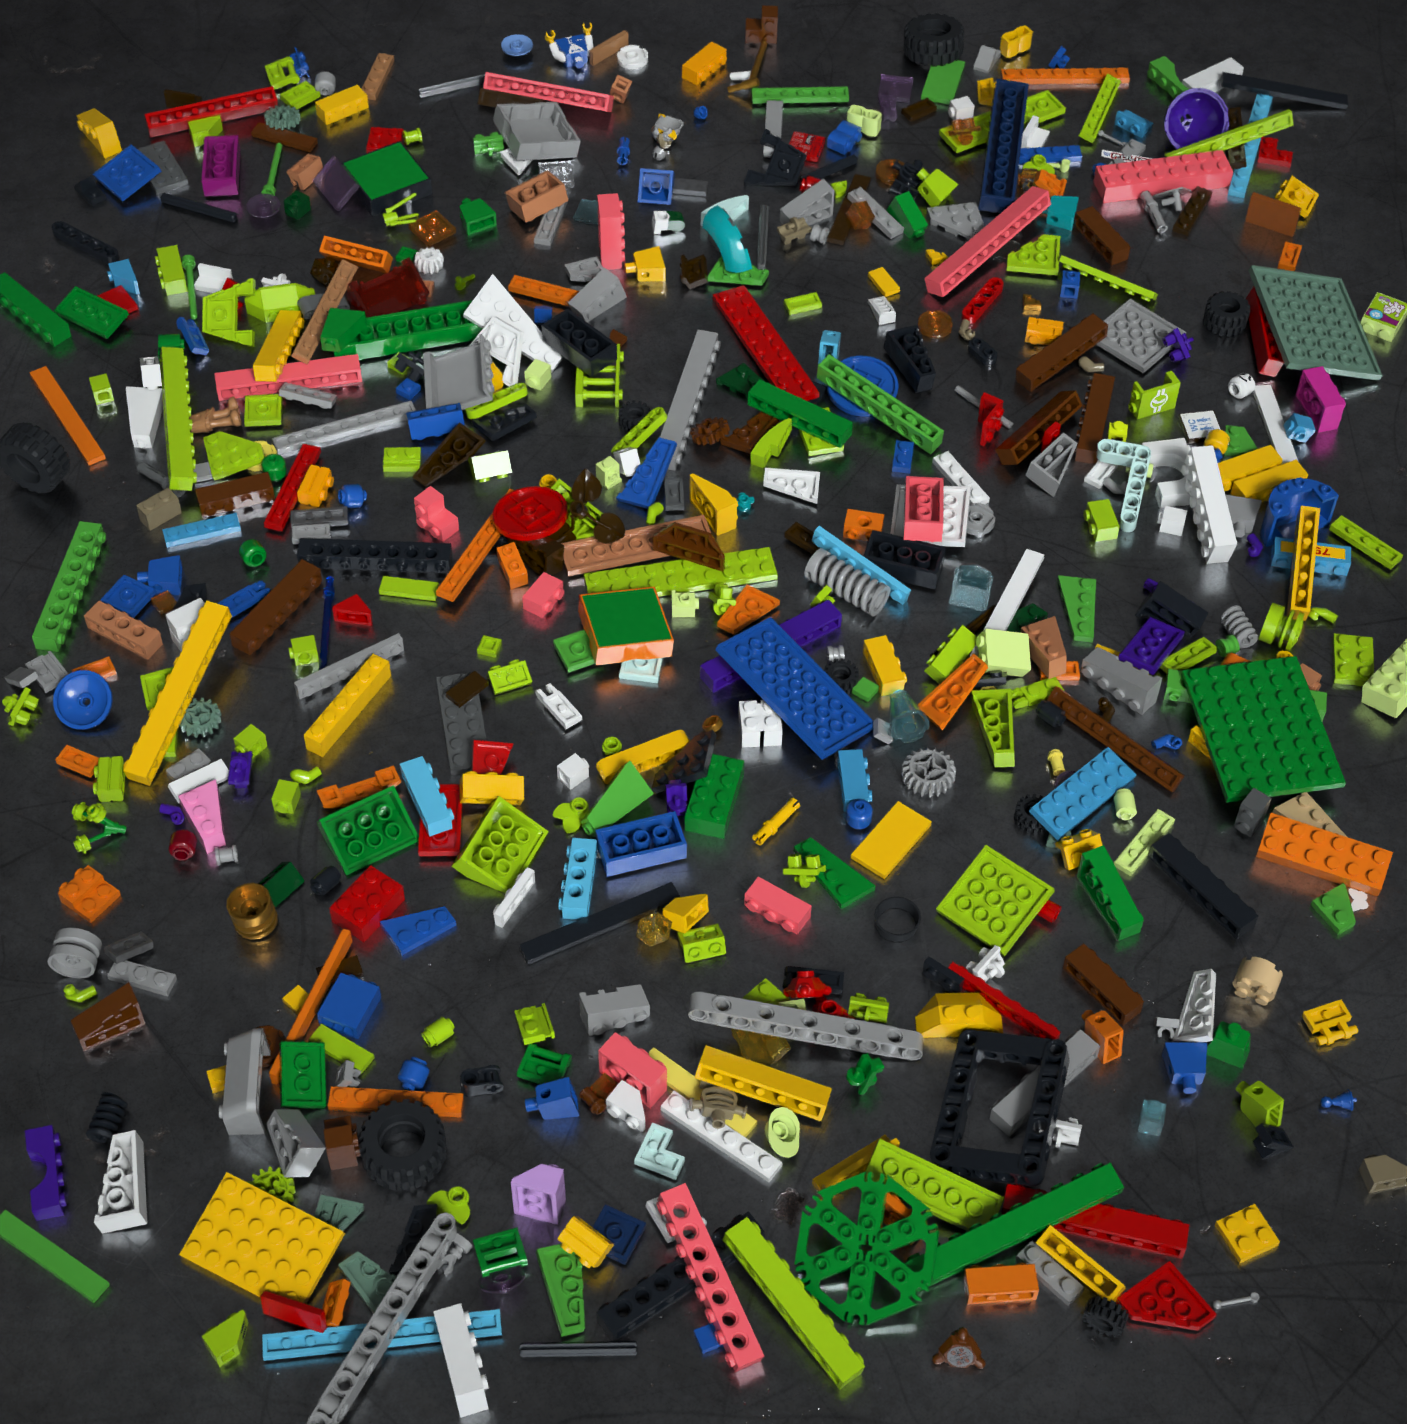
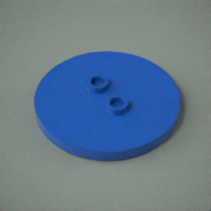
M862 355L848 357L840 361L894 398L897 397L899 387L897 376L893 369L885 362L871 356ZM827 385L828 396L837 408L854 416H873Z

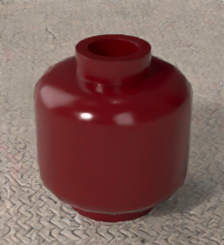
M186 829L173 832L169 842V853L180 861L192 858L196 852L197 837L193 832Z

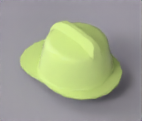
M777 1108L770 1114L769 1121L765 1125L766 1139L778 1155L786 1158L795 1156L799 1148L800 1124L798 1118L788 1108Z

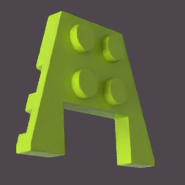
M250 278L244 283L235 284L229 289L220 290L203 297L202 332L249 347H255V332L253 330L237 331L238 297L255 296L256 280Z

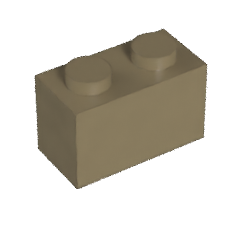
M169 488L136 505L140 521L150 531L182 513L178 497Z

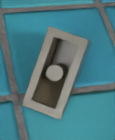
M1387 1155L1367 1156L1359 1168L1369 1193L1407 1186V1166Z

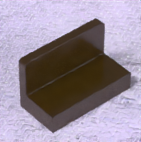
M168 89L164 90L166 107L175 108L202 102V96Z

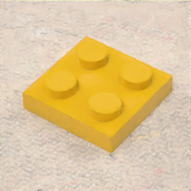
M1256 1204L1226 1216L1215 1223V1227L1239 1264L1277 1247L1280 1243Z

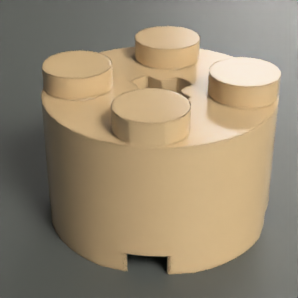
M1247 957L1241 960L1233 980L1234 993L1241 998L1251 997L1255 999L1256 1003L1266 1006L1268 1002L1274 999L1283 973L1281 970L1279 972L1275 970L1276 965L1268 960L1259 957H1252L1251 960H1246Z

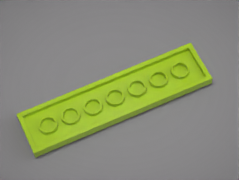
M1049 90L1027 97L1023 129L1027 127L1032 116L1039 117L1038 123L1064 114L1066 108ZM991 111L939 129V135L956 153L986 143Z

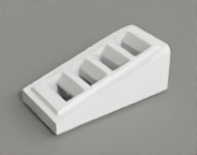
M885 296L868 299L869 306L879 325L895 322L896 312Z

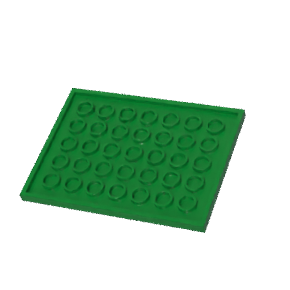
M1297 656L1182 670L1181 676L1226 803L1244 800L1253 788L1269 797L1342 788L1345 786L1346 781Z

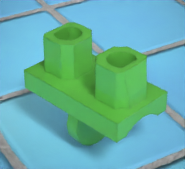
M493 132L487 137L478 134L473 138L475 154L488 153L489 157H491L493 152L504 151L503 137L498 132Z

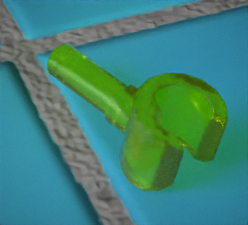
M471 274L464 278L457 276L455 278V287L458 290L464 289L466 282L475 278V275Z

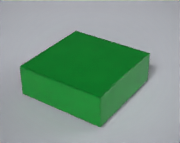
M402 246L395 256L396 262L411 266L418 250Z

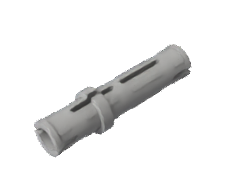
M1150 191L1142 192L1140 198L1144 203L1146 212L1149 213L1158 233H1164L1167 231L1168 226L1158 210L1157 202L1153 200Z

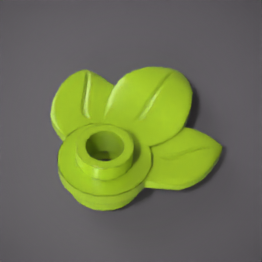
M1039 154L1032 157L1030 162H1026L1022 168L1023 174L1031 175L1032 179H1035L1036 173L1041 169L1050 174H1055L1054 168L1046 163L1044 156Z
M574 798L570 803L558 805L553 812V817L563 820V829L566 833H574L580 826H583L581 820L589 811V804L584 798Z
M459 1186L453 1187L449 1191H438L426 1202L427 1205L437 1204L438 1215L449 1213L462 1225L470 1216V1208L468 1206L469 1194L466 1189ZM456 1197L462 1198L460 1201L454 1200Z

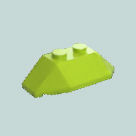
M298 283L260 287L255 291V296L244 298L246 311L265 323L274 322L280 310L301 311L297 304L298 300L304 296L315 295V291L313 288H308Z
M559 478L550 489L559 492L565 498L568 506L566 523L571 528L570 515L572 513L570 512V504L574 501L571 494L572 488ZM587 501L585 506L588 508V513L600 521L603 513ZM588 517L584 519L575 518V529L572 532L575 534L576 540L593 537L594 528L598 524Z

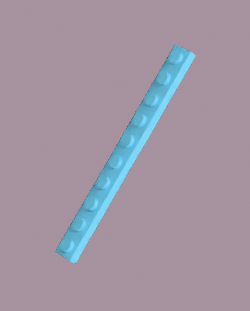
M1257 93L1249 123L1268 117L1273 96ZM1261 137L1244 143L1247 167L1234 170L1228 195L1240 198L1245 197Z
M500 1309L469 1312L472 1325L467 1327L469 1333L474 1332L475 1338L502 1335ZM435 1316L405 1319L388 1347L441 1342ZM367 1323L329 1327L323 1333L310 1329L263 1334V1359L268 1361L350 1352ZM371 1342L366 1348H373L377 1343Z

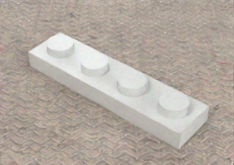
M948 451L933 457L932 463L952 486L971 487L970 506H975V503L984 505L989 503L990 497Z

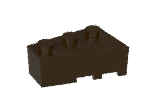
M548 536L531 541H519L508 538V544L515 542L522 561L539 576L543 572L554 576L562 571L564 545Z

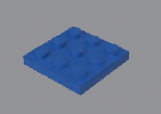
M131 144L93 173L98 182L123 202L162 171L159 166Z

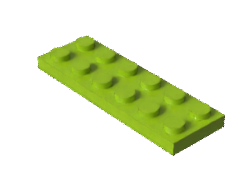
M882 1139L878 1140L865 1170L867 1174L869 1172L874 1173V1182L880 1180L881 1173L886 1175V1181L887 1175H889L930 1208V1210L925 1212H932L934 1216L968 1232L969 1228L981 1222L983 1225L989 1222L990 1217L999 1213L1004 1197ZM889 1192L890 1194L896 1195L900 1200L906 1202L895 1192Z

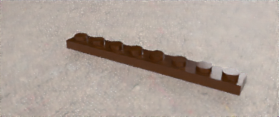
M1055 686L1046 700L1053 702L1063 709L1067 719L1169 791L1174 792L1184 778V774L1060 687Z

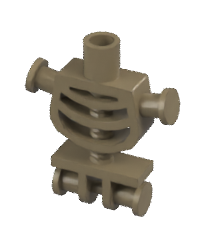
M700 1080L699 1088L704 1090L701 1093L700 1100L690 1098V1111L700 1109L702 1116L712 1117V1126L716 1129L723 1128L725 1126V1119L732 1120L734 1114L742 1116L743 1119L745 1118L748 1106L736 1105L738 1098L734 1091Z

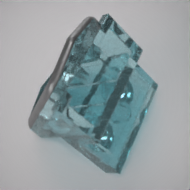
M977 563L961 564L959 568L956 567L949 604L983 612L986 611L994 579L991 571Z

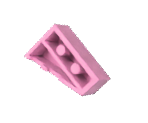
M216 779L179 795L182 811L206 853L215 851V847L221 848L226 846L220 793Z

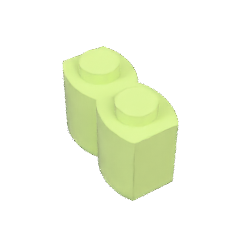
M851 105L847 112V121L861 127V132L868 136L878 135L881 130L882 113L859 105Z

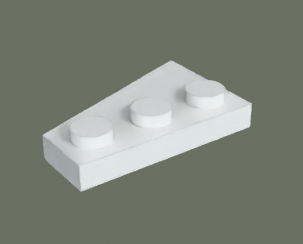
M765 468L763 486L817 504L820 472Z

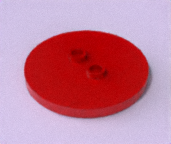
M530 486L514 490L503 496L493 509V522L498 532L507 538L519 541H531L550 536L565 524L568 517V506L565 498L553 489L540 486Z

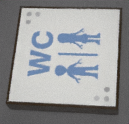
M1214 410L1180 413L1178 416L1187 444L1202 443L1205 441L1209 431L1214 429L1221 430Z

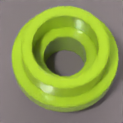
M608 737L602 743V751L606 755L611 756L622 750V744L616 737Z

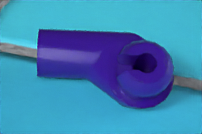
M1252 533L1247 536V540L1251 544V547L1248 548V554L1251 557H1257L1263 549V544Z
M161 804L160 813L170 815L171 821L174 824L180 825L184 822L185 816L179 806Z

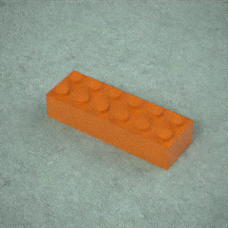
M1270 813L1256 857L1340 885L1344 883L1346 887L1378 897L1393 852Z

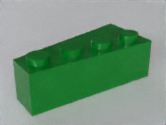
M1102 845L1082 853L1077 878L1118 941L1140 933L1144 922L1143 916L1132 900L1105 846Z

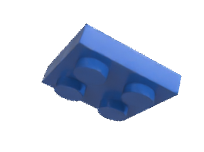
M123 575L100 601L110 604L118 611L126 612L130 617L134 618L155 596L156 592L154 588Z

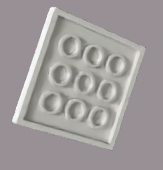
M897 484L890 534L904 537L905 485ZM944 486L942 542H922L939 546L965 547L971 487Z

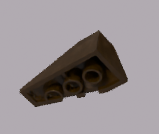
M459 422L412 478L427 487L472 457L486 440Z

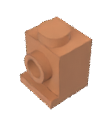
M617 75L610 91V95L614 96V100L624 104L632 81Z

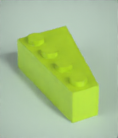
M1011 689L972 690V706L994 767H1015Z

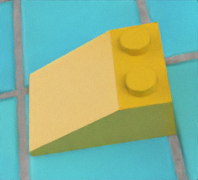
M694 473L690 474L689 500L700 515H705L706 521L715 535L719 536L735 529L738 519V502L736 498L732 497L727 490Z

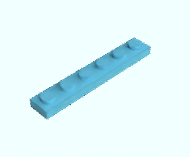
M821 526L815 529L812 542L816 546L830 552V555L837 556L838 560H844L845 565H853L854 570L860 569L862 576L864 574L870 575V581L877 579L879 584L882 582L888 585L891 589L889 596L893 600L898 601L902 605L908 600L911 592L910 588Z

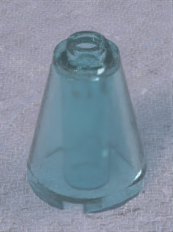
M897 690L893 692L890 696V732L895 740H902L903 743L915 742L924 736V732L929 729L927 715L907 691Z

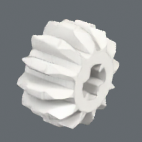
M426 247V249H420L419 252H416L414 262L419 272H423L424 275L427 273L432 275L433 272L438 273L443 268L444 257L439 249L435 250L434 247L431 249Z

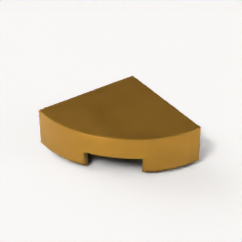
M1023 294L1024 310H1041L1042 305L1039 300L1032 298V295Z

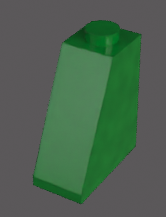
M908 191L894 197L886 211L904 227L903 233L909 239L915 236L916 238L922 236L928 227V223L910 192Z
M330 308L320 337L322 350L341 352L366 327L365 311Z

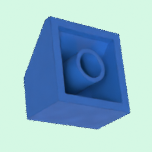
M640 168L638 203L671 205L675 172Z

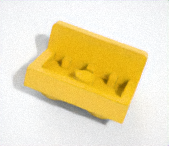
M1083 829L1074 836L1062 837L1061 841L1055 843V846L1061 850L1065 869L1072 870L1079 867L1082 853L1102 846V841L1099 833L1091 829Z

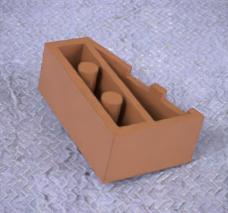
M1053 616L1021 627V633H1026L1029 636L1030 657L1046 677L1051 679L1065 674L1067 655L1056 617Z

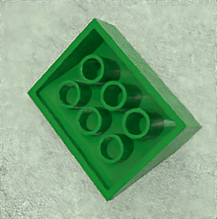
M394 785L321 818L316 823L326 844L346 876L419 842V835Z

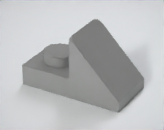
M982 45L973 69L988 74L1000 58L1001 51Z

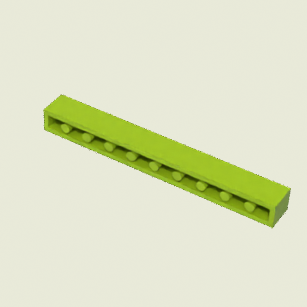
M161 347L160 373L169 489L192 491L193 483L197 481V473L193 472L196 460L192 459L195 448L191 445L193 443V432H190L192 430V419H189L191 417V406H188L190 404V394L187 393L189 391V381H186L188 379V368H185L187 366V356H184L183 348Z

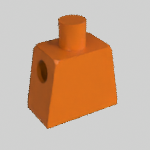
M1092 1010L1085 1011L1081 1016L1085 1022L1084 1033L1100 1045L1098 1058L1101 1063L1105 1064L1122 1056L1124 1032L1122 1027L1104 1010L1095 1014Z

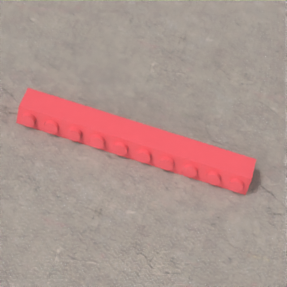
M1034 186L1027 190L924 278L928 293L940 297L947 295L1051 205L1049 191Z

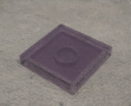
M882 74L878 99L909 103L913 78Z

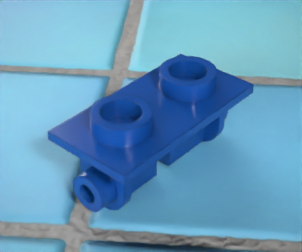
M294 47L296 52L290 54L289 57L293 58L296 74L299 75V78L305 74L310 77L308 72L310 68L305 61L307 59L302 51L299 52Z

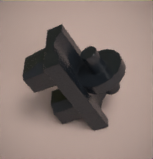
M410 351L408 355L413 358L411 361L399 352L397 355L399 359L394 367L402 373L408 365L412 367L413 370L408 377L417 383L424 376V369L417 365V363L424 365V360L421 358L423 353L419 351L415 354Z

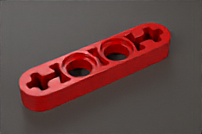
M998 277L990 278L962 310L961 319L969 320L970 324L975 323L1002 292L1003 280ZM983 294H989L991 296L985 297L983 296ZM974 304H981L982 307H976Z

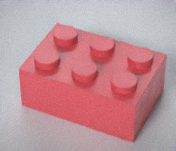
M615 1032L598 1050L599 1072L617 1085L623 1080L638 1089L641 1094L642 1103L651 1109L667 1091L666 1066L661 1061H655L644 1049L634 1046L626 1036H620Z

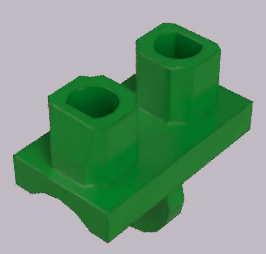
M868 1053L862 1054L856 1067H852L847 1071L846 1079L850 1085L858 1087L859 1095H863L867 1092L869 1086L875 1085L877 1082L876 1074L883 1071L884 1065L879 1057L871 1059Z

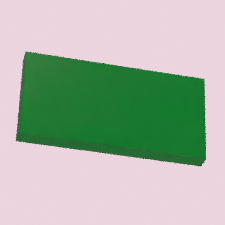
M77 286L54 309L58 316L106 339L111 336L129 315L127 310Z

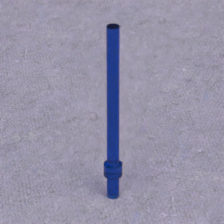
M331 576L326 578V587L323 589L324 610L318 670L327 667L332 599H334L335 590L333 589L334 578Z

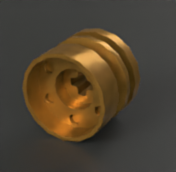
M246 883L236 887L227 898L226 908L237 933L243 938L250 940L261 939L275 929L278 923V914L271 896L264 886L256 883Z

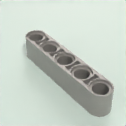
M767 100L765 129H768L774 136L781 138L783 101ZM764 146L763 157L772 158L775 149Z

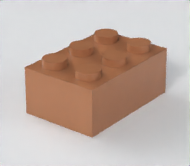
M548 170L505 192L509 209L524 222L532 221L534 218L569 201L564 183Z

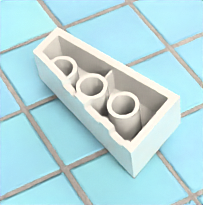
M135 1130L115 1134L112 1137L107 1159V1172L103 1177L102 1195L99 1196L98 1214L95 1215L94 1224L102 1234L147 1224L143 1141Z
M461 1303L433 1311L460 1417L488 1410L484 1391L488 1389V1383L485 1374L480 1375L479 1368L483 1367L480 1354H475L473 1350L477 1343L474 1332L469 1333L467 1326L472 1325L468 1311L463 1312Z

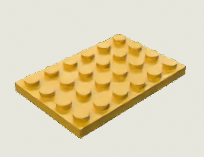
M226 1172L179 1255L261 1298L260 1296L264 1291H268L307 1304L345 1233Z

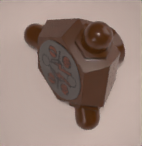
M965 1327L953 1331L938 1348V1353L932 1356V1362L936 1365L944 1362L950 1367L968 1368L970 1365H974L979 1369L984 1368L986 1365L985 1360L980 1355L982 1353L980 1348Z

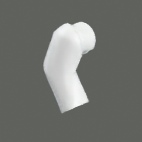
M751 71L731 72L730 79L732 81L749 80Z

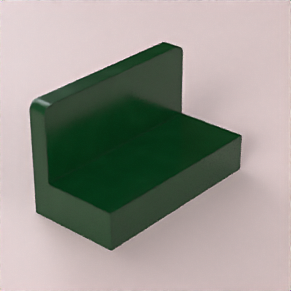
M291 861L281 862L257 884L264 886L268 890L274 907H277L304 882V878Z

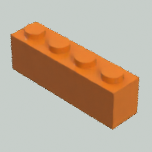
M328 236L323 237L319 250L324 258L330 257L339 262L344 259L355 266L386 274L389 273L393 257L387 251Z

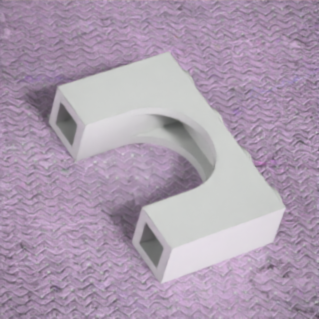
M1185 438L1142 443V445L1147 446L1151 450L1150 463L1153 464V467L1169 466L1182 473V464H1184L1186 455L1189 454L1191 449L1190 445H1187ZM1185 475L1180 480L1157 483L1155 497L1160 509L1165 508V506L1178 507L1190 505V494L1186 491Z

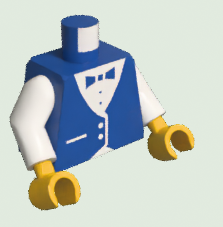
M583 23L582 30L586 36L581 34L557 39L555 42L553 40L555 32L551 30L550 34L552 37L548 36L546 32L544 38L550 43L549 47L554 59L563 62L566 67L576 66L577 68H582L588 62L589 50L593 48L592 35H590L592 24L589 23L590 28L586 29Z

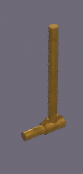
M767 41L761 42L749 80L727 87L729 93L760 86L759 79L756 76L768 44Z

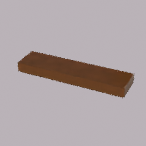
M260 122L251 132L252 137L273 143H281L284 146L310 153L318 143V139L286 129L281 130V128L275 130V127L270 128L269 125Z

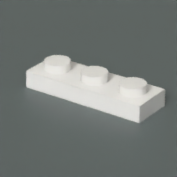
M527 867L523 874L520 873L512 889L509 888L502 903L496 905L493 911L495 925L503 928L535 883L534 870Z

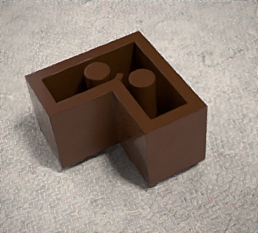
M762 6V19L746 18L745 43H761L765 40L768 44H777L778 6Z
M351 1116L323 1120L325 1146L330 1169L337 1170L358 1166L357 1157H361L357 1124H352Z

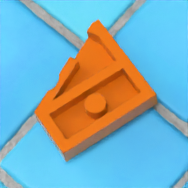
M1041 169L1036 173L1034 183L1038 188L1048 190L1051 199L1053 195L1063 196L1067 180L1064 178L1061 180L1056 179L1055 174H1050Z

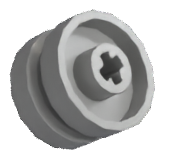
M63 928L57 931L52 944L53 948L47 961L49 967L55 972L70 978L81 979L93 975L98 962L97 958L102 948L101 940L93 933L79 928Z

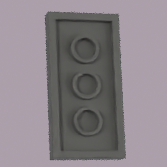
M165 141L138 148L141 153L159 166L162 171L149 181L157 195L188 185L186 176Z

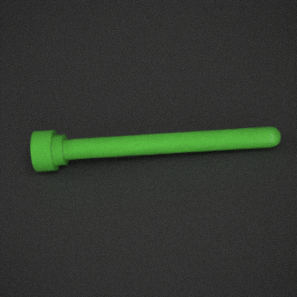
M281 143L276 144L268 182L262 188V196L265 199H273L275 197L276 189L274 182L282 151Z
M184 255L181 262L182 267L186 270L190 317L195 320L198 317L193 269L196 266L194 256Z

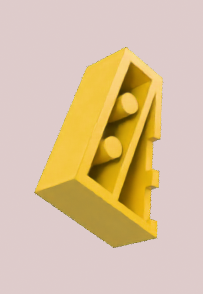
M95 108L77 115L78 128L80 131H83L104 158L122 152L112 120Z

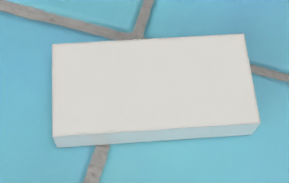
M1098 460L1085 476L1084 482L1100 489L1103 486V481L1113 474L1118 465Z

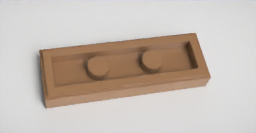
M624 30L589 50L590 64L594 66L620 51L622 47L628 46V32Z

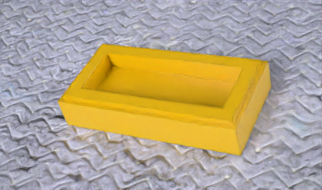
M883 267L868 272V278L883 296L888 297L900 292V287Z

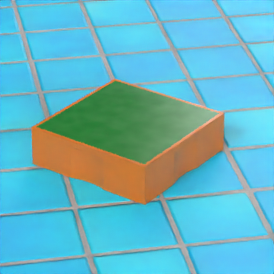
M655 587L580 595L578 612L583 628L589 637L590 649L596 665L620 663L635 659L646 660L672 657L674 639Z

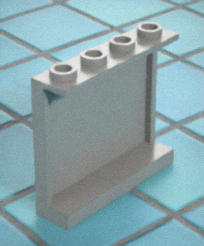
M479 334L480 343L437 357H434L430 351L423 353L426 409L460 403L463 410L493 400L491 344L482 334Z

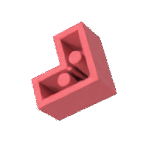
M429 486L414 498L416 522L420 528L426 529L434 538L444 542L459 530L458 517L445 508L444 496L433 487Z

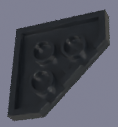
M713 730L702 732L689 741L655 774L652 790L656 794L665 791L666 785L669 784L670 780H681V783H689L707 777L717 737Z

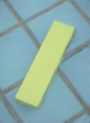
M1157 809L1114 861L1115 867L1131 876L1149 855L1151 845L1167 833L1174 824L1175 819Z

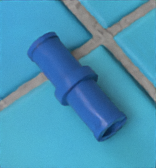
M621 137L619 140L617 162L620 165L621 160L623 161L622 165L628 162V155L630 154V140L628 137H626V141H624L625 137Z

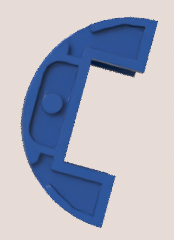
M1300 477L1277 485L1270 494L1260 529L1261 540L1265 547L1273 545L1275 537L1283 538L1276 527L1296 521L1301 506L1320 508L1318 529L1330 525L1339 496L1337 492L1329 485Z

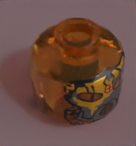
M1022 169L1021 173H1018V186H1021V189L1024 191L1029 190L1032 186L1037 187L1034 180L1038 170Z

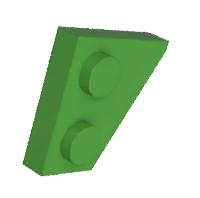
M1344 883L1312 900L1311 906L1337 935L1355 925V916Z

